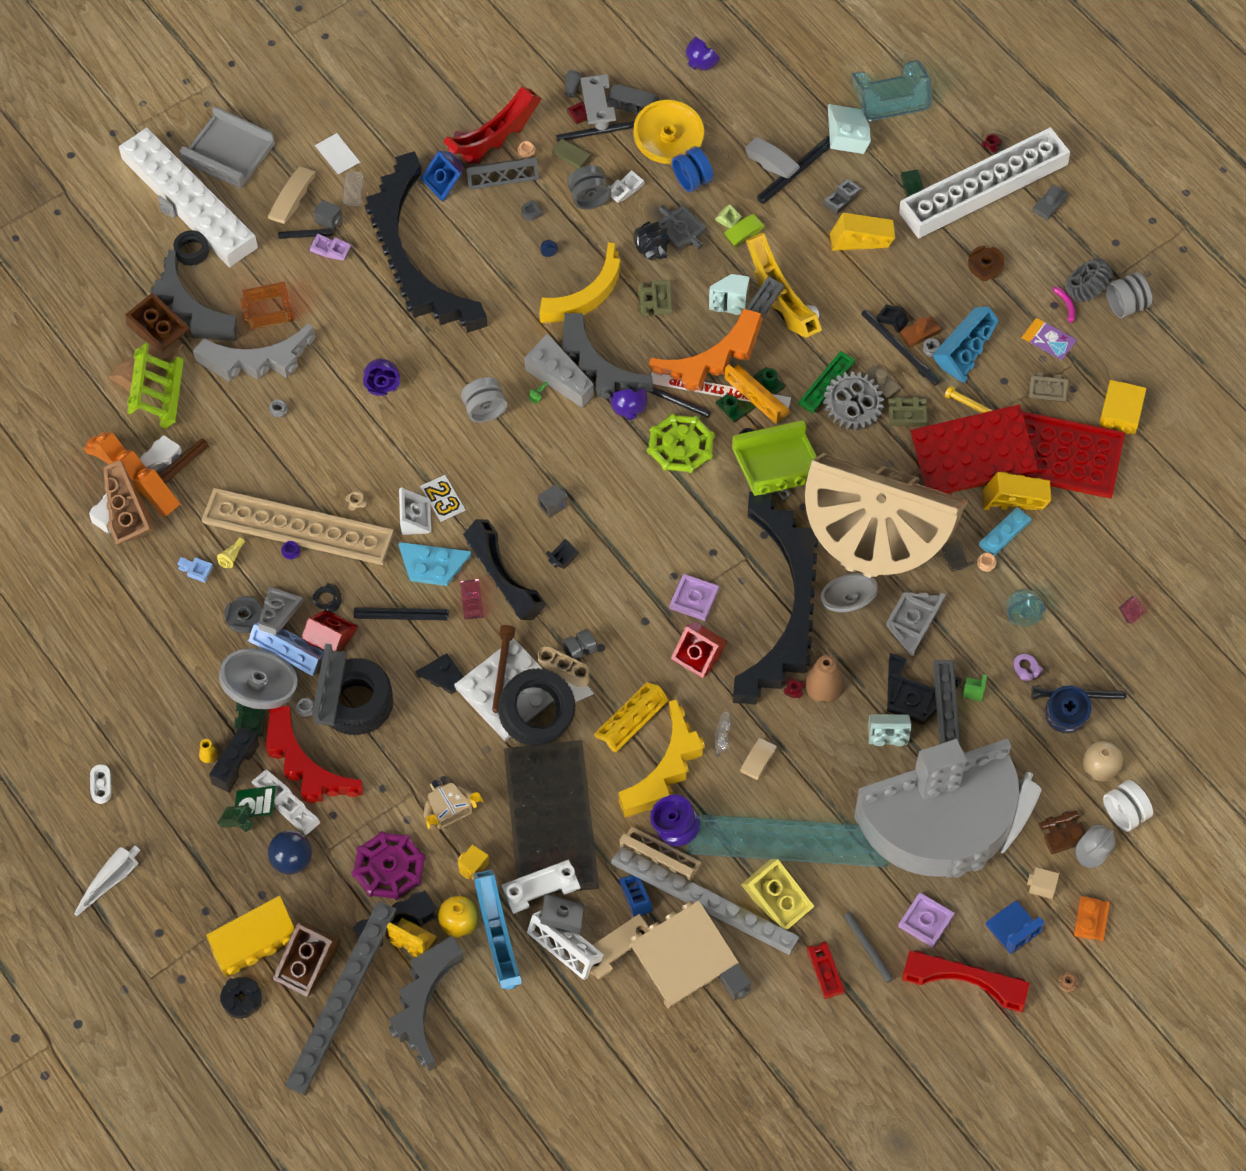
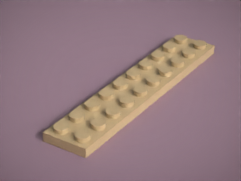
M216 488L212 491L201 519L204 524L285 543L287 541H294L302 547L383 565L394 535L393 529Z

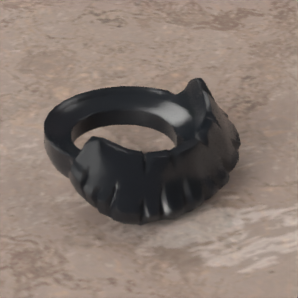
M330 583L320 587L313 594V603L319 609H325L329 612L337 611L341 605L339 588ZM322 593L333 594V600L328 604L321 605L318 603V597Z

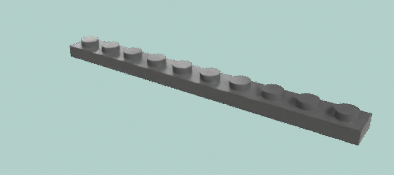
M380 901L377 902L285 1084L287 1088L305 1096L388 931V923H392L397 913L396 908Z

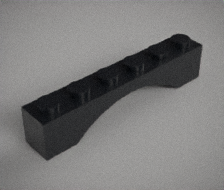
M476 519L463 534L468 545L472 547L477 558L483 563L487 573L495 581L497 588L502 591L506 601L514 609L516 616L520 620H534L546 606V603L537 590L522 586L510 575L500 555L498 533L489 520Z

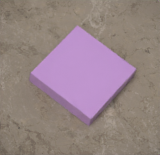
M683 574L669 609L706 621L719 591V586Z
M919 892L898 927L929 946L934 947L955 913Z

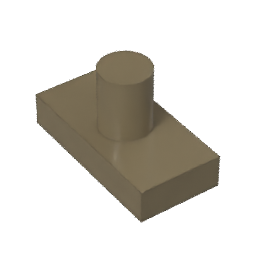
M875 364L861 375L862 378L868 375V381L874 379L872 385H879L877 391L883 392L881 397L886 401L900 391V386L887 376V371L879 369Z

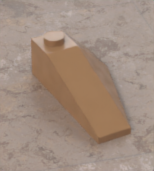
M176 340L164 351H160L151 345L148 347V354L169 362L184 346V343ZM134 356L120 363L108 376L128 391L131 390L135 362ZM146 361L145 369L158 374L163 369ZM144 377L143 385L147 386L151 380Z

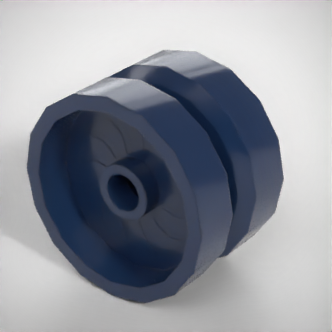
M1072 685L1056 689L1048 699L1044 709L1045 719L1049 726L1061 733H1073L1079 730L1089 718L1092 710L1091 701L1087 693L1081 688Z

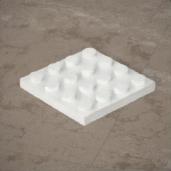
M514 638L509 644L503 689L520 672L532 668L542 669ZM500 648L455 683L454 687L506 742L512 736H509L502 727L498 713L492 711ZM531 687L520 692L517 697L516 706L524 722L530 723L555 702L548 692L541 688Z

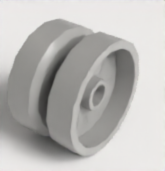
M486 377L474 380L467 384L461 392V399L464 406H466L469 419L473 422L481 423L494 420L503 414L507 408V401L504 394H502L499 382L495 378Z

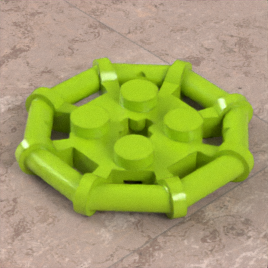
M672 413L649 430L650 440L647 453L663 467L664 471L673 470L693 473L694 469L713 457L712 448L715 434L702 423L699 416H681ZM677 423H687L690 425L689 427L684 424L677 426ZM671 424L672 428L664 433L662 430ZM695 427H697L703 433V435L699 436L694 431ZM657 437L662 439L661 446H656ZM680 441L684 442V445H685V446H684V447H683L682 445L677 446L678 442H680ZM706 442L705 450L699 449L700 443ZM660 453H664L668 459L666 460ZM696 456H699V458H697L693 462H690L691 459H693ZM677 460H682V462H684L685 464H678L673 462H677Z

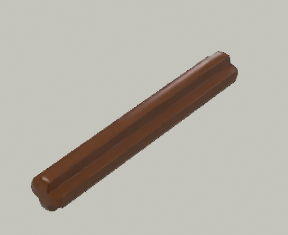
M201 438L162 471L159 477L166 484L208 447L207 441Z

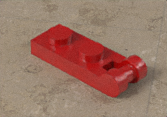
M820 942V945L814 947L813 945L807 946V954L811 960L824 999L844 994V988L827 942ZM823 953L824 956L817 958L816 954Z

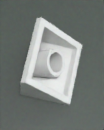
M401 487L399 489L402 535L430 533V499Z

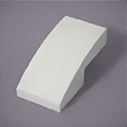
M631 170L621 181L616 180L610 186L611 198L617 203L626 200L645 184L644 180Z

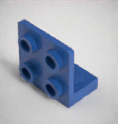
M1014 901L986 921L985 925L1005 949L1012 954L1040 934L1045 922L1040 916L1033 920L1018 901Z

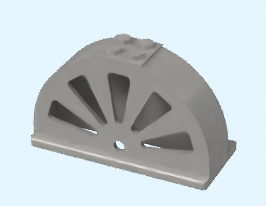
M1007 738L963 753L957 739L919 751L915 770L859 788L854 818L865 838L886 860L915 874L958 878L963 876L965 872L982 869L986 862L1005 843L1018 805L1019 783L1016 769L1009 756L1011 744Z

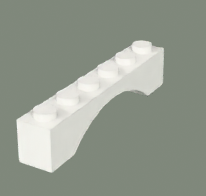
M163 435L153 443L147 453L141 456L140 460L146 468L154 469L158 473L164 471L182 455V450L178 444ZM106 493L103 499L92 507L89 515L93 524L110 534Z

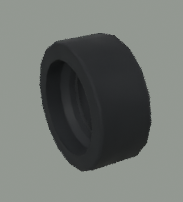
M184 231L175 238L173 243L178 261L184 265H198L207 258L209 253L207 239L198 231ZM189 242H197L202 246L194 254L181 252L182 246Z

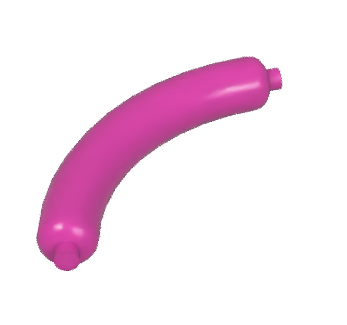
M1058 286L1053 287V292L1060 296L1067 305L1069 323L1074 322L1076 311L1071 297Z

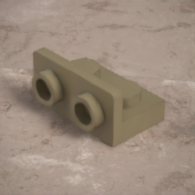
M1035 373L1034 376L1030 377L1028 398L1066 402L1068 379H1064V376L1053 375V378L1046 377V374Z

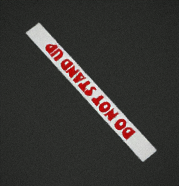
M651 373L653 384L687 390L684 388L681 378L676 380L671 378L670 375ZM704 382L701 391H693L720 397L729 394L737 397L738 400L750 402L737 389L726 385ZM773 394L789 408L791 397Z

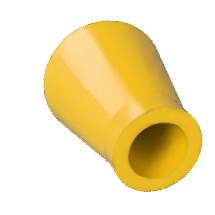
M203 739L200 742L199 758L205 763L214 762L219 755L218 749L209 739Z

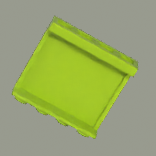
M804 420L733 436L732 450L754 496L806 485L811 462L817 456L805 434L806 424Z

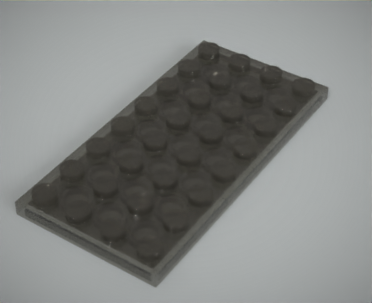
M582 740L504 748L517 879L569 860L580 885V889L576 891L599 889ZM559 889V890L554 891V892H551V893H549V894L563 893V892H562V889Z

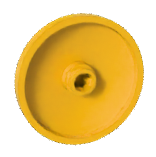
M660 100L647 105L639 112L635 119L633 136L638 149L646 157L658 163L671 164L673 157L680 153L685 154L686 150L693 146L700 149L704 138V126L700 116L690 106L675 100Z

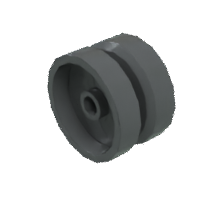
M588 165L581 167L570 174L567 179L568 188L572 193V199L577 208L585 210L594 209L606 203L611 197V188L607 182L606 174L599 166Z

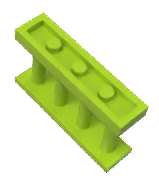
M145 343L134 352L135 362L130 397L127 400V413L132 414L140 408L159 416L160 427L167 429L176 421L184 359L176 357L171 362L163 361L149 355V344ZM146 361L165 369L167 372L166 378L146 370ZM144 377L162 384L165 387L164 394L144 386ZM142 393L161 400L162 409L141 401Z

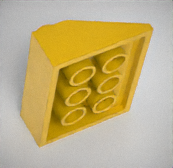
M278 896L208 933L206 936L217 964L224 976L227 977L237 974L240 969L247 965L252 966L260 958L271 956L277 949L287 946L295 928L281 897Z

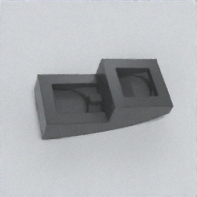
M847 179L837 186L836 192L824 199L823 205L835 214H838L860 193L862 188Z

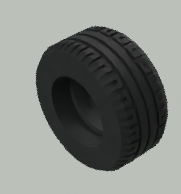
M362 658L346 659L340 694L352 686L367 687L374 694L369 702L360 707L350 708L338 703L335 725L331 726V728L348 735L369 733L379 728L378 726H381L388 719L392 711L393 692L390 679L378 664L370 660L367 661V659Z

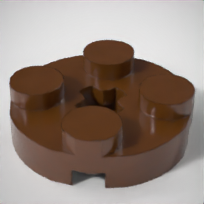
M979 246L970 253L968 259L969 270L981 281L996 278L1004 269V255L995 247L985 248L986 246ZM983 260L986 262L990 261L989 265L983 264Z

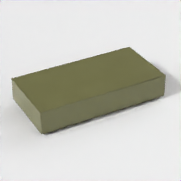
M561 139L552 149L553 155L577 169L584 167L591 159L590 154L564 139Z

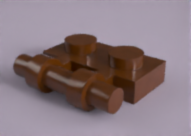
M1066 811L1061 816L1055 818L1051 816L1039 823L1041 830L1048 828L1050 833L1044 835V839L1051 855L1076 847L1079 840L1086 833L1082 822L1073 823L1074 819L1079 818L1077 811ZM1065 823V828L1057 830L1056 825Z

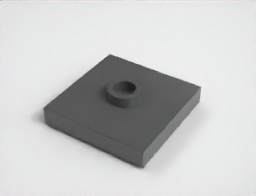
M545 894L540 924L579 934L584 904Z

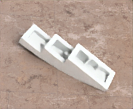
M267 769L252 781L256 788L276 785L274 807L305 836L320 824L319 819L306 809L304 803L295 797L290 789Z

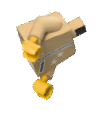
M440 779L434 780L430 784L433 792L428 794V801L425 803L424 808L427 828L431 829L430 826L436 824L438 830L472 814V806L476 808L477 802H484L480 793H472L460 786L456 787L454 783L443 786Z

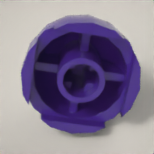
M694 37L686 47V57L689 60L687 64L694 70L698 68L701 71H707L712 69L720 60L714 50L709 49L706 43L697 37Z
M378 358L366 365L363 371V384L369 393L384 396L388 395L387 392L392 390L394 392L400 384V375L394 363L384 358Z
M627 389L613 393V396L610 395L612 409L617 415L626 417V420L636 419L637 415L646 409V390L638 389L639 392H634L633 389Z

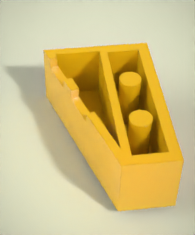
M997 472L982 490L983 510H990V507H1001V510H1007L1008 507L1019 506L1021 510H1043L1051 501L1050 481L1042 480L1041 478L1025 477L1023 475L1007 474L1006 472Z

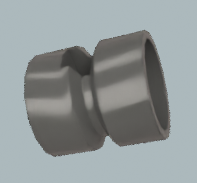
M588 629L576 633V637L570 636L562 640V646L566 655L576 660L582 659L584 654L588 656L597 651L595 640Z

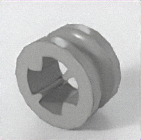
M934 338L925 340L923 345L924 354L928 357H933L934 352L940 347L939 341Z

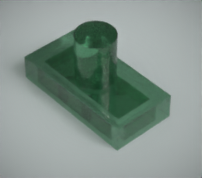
M918 169L901 172L900 177L906 197L924 189Z
M248 805L228 806L217 823L223 828L239 827L247 832L253 825V822L248 819L253 809Z

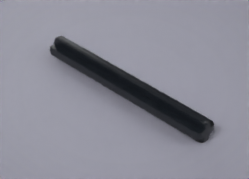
M355 607L353 615L355 619L447 621L449 619V610Z

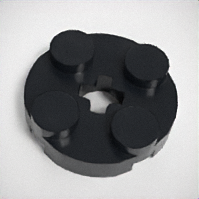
M237 977L226 982L220 994V1001L224 1010L231 1017L243 1019L249 1017L250 1014L260 1008L262 993L256 981L247 977ZM241 993L247 996L242 1002H239L238 998H236Z

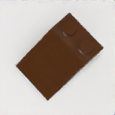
M153 292L125 314L127 325L139 337L160 351H164L190 330Z
M297 923L273 980L309 997L332 961L341 940L307 923Z

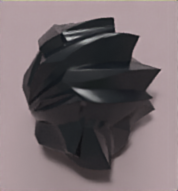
M648 221L635 229L633 233L634 244L639 253L652 261L657 258H667V245L670 241L668 239L669 235H667L668 228L659 229V222L651 224Z

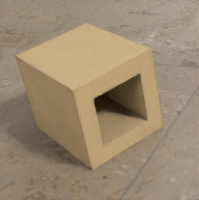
M1035 867L1034 874L1030 873L1027 885L1030 886L1029 893L1053 899L1059 873Z

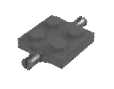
M664 205L659 208L658 211L664 215V218L659 221V229L668 228L669 242L678 251L690 243L698 250L703 247V243L697 238L706 232V227L685 206L682 205L674 211H669Z

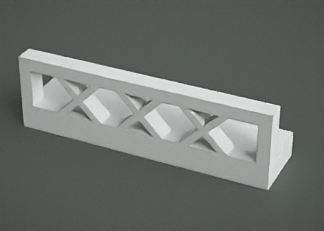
M541 911L534 913L527 934L583 980L587 979L592 965L602 961L604 954L578 933L540 924ZM536 925L540 928L542 935L535 931ZM549 937L554 939L556 947L551 944ZM563 948L569 952L570 958L565 956ZM578 960L585 965L584 970L580 968Z

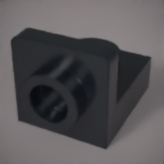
M887 304L877 315L879 322L893 325L898 333L903 330L909 321L903 308Z

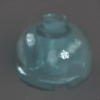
M1020 589L1012 593L1008 597L1005 606L1010 623L1014 626L1023 624L1022 627L1036 624L1041 620L1043 610L1044 612L1046 610L1042 598L1030 589Z

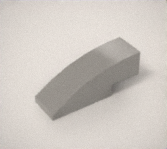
M756 137L745 147L748 159L761 163L763 169L789 179L800 168L784 152Z

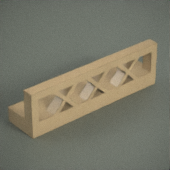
M632 826L627 835L623 834L620 838V848L622 846L691 882L702 865V862ZM635 834L640 837L642 843L631 838V836ZM654 844L658 846L659 851L649 847V845ZM672 853L676 855L677 861L668 857L666 854ZM689 862L695 865V867L692 869L684 865V863Z

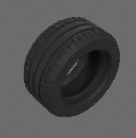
M532 668L514 676L504 687L499 697L498 715L502 727L513 739L524 743V745L541 746L553 742L569 728L574 719L576 704L573 691L568 686V683L565 682V679H562L557 673L548 669ZM534 687L541 688L551 695L556 705V716L550 725L536 727L524 722L516 706L517 697L521 691Z

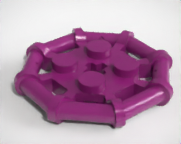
M380 831L378 835L356 848L357 855L354 870L351 873L352 877L356 878L367 892V896L399 900V897L422 883L421 876L426 855L419 850L410 835L383 833V831ZM386 841L398 842L399 844L393 847L386 844ZM381 842L380 847H378L372 852L370 851L371 848H373ZM407 846L413 855L408 856L403 849ZM364 856L369 858V864L366 867H362ZM385 862H394L393 867L390 869L385 868ZM410 863H416L414 874L409 872ZM369 873L373 877L374 881L372 884L365 878V874ZM404 878L410 880L397 889L396 884ZM379 884L383 886L391 885L392 890L378 889Z

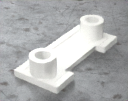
M569 860L501 885L513 914L528 909L529 904L527 901L562 889L565 895L580 889L574 868Z

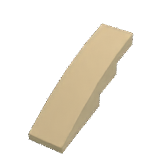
M300 166L297 168L275 201L268 219L283 224L286 223L299 207L300 199L306 194L308 185L315 178V171Z

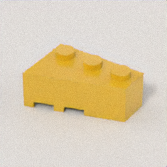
M842 213L830 232L831 249L835 251L889 248L895 239L893 220Z

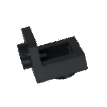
M564 539L553 552L547 551L546 554L549 557L548 561L555 568L558 566L565 569L577 557L579 551L567 539Z

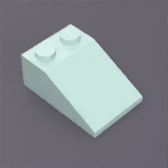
M829 104L830 149L864 154L871 142L870 127L863 110Z

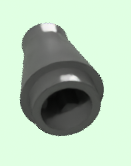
M570 70L565 75V96L569 98L575 97L581 83L580 78L582 77L580 72Z

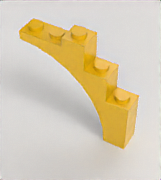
M759 233L747 239L746 242L756 269L754 273L759 288H761L768 276L784 285V289L774 302L773 308L783 313L787 328L805 338L822 331L817 314L803 304L783 276L774 259L765 234Z
M677 700L669 701L672 735L665 756L656 769L645 779L630 788L618 792V800L624 817L652 810L661 798L672 795L670 785L686 780V773L689 772L686 761L702 757L703 749L705 748L703 738L698 737L697 731L691 732L689 723H685L683 719L685 717L682 705H678Z

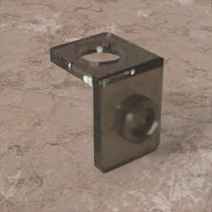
M959 541L942 547L951 572L959 571L974 564L973 561H967Z

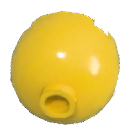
M463 896L448 898L442 903L438 912L439 925L442 931L455 938L471 934L479 921L476 906L470 899Z

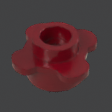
M989 134L986 136L985 141L981 143V146L994 153L997 151L998 146L1002 145V140L995 134Z
M793 678L787 679V687L784 689V694L791 698H801L805 682L795 681Z

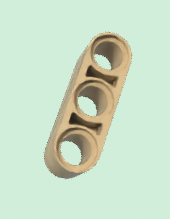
M543 647L538 651V664L543 669L557 673L566 682L577 687H584L589 683V668L584 663L551 647ZM545 657L551 658L549 660H543V658ZM565 665L567 668L562 669L560 666ZM584 674V676L578 677L577 675Z

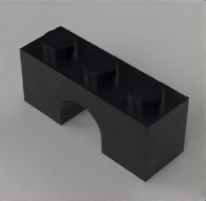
M239 727L209 774L212 785L228 793L239 778L238 772L244 759L250 761L259 747L256 734Z

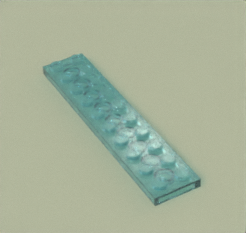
M698 814L701 822L700 830L697 836L687 844V854L888 867V860L882 857L870 845L859 825Z

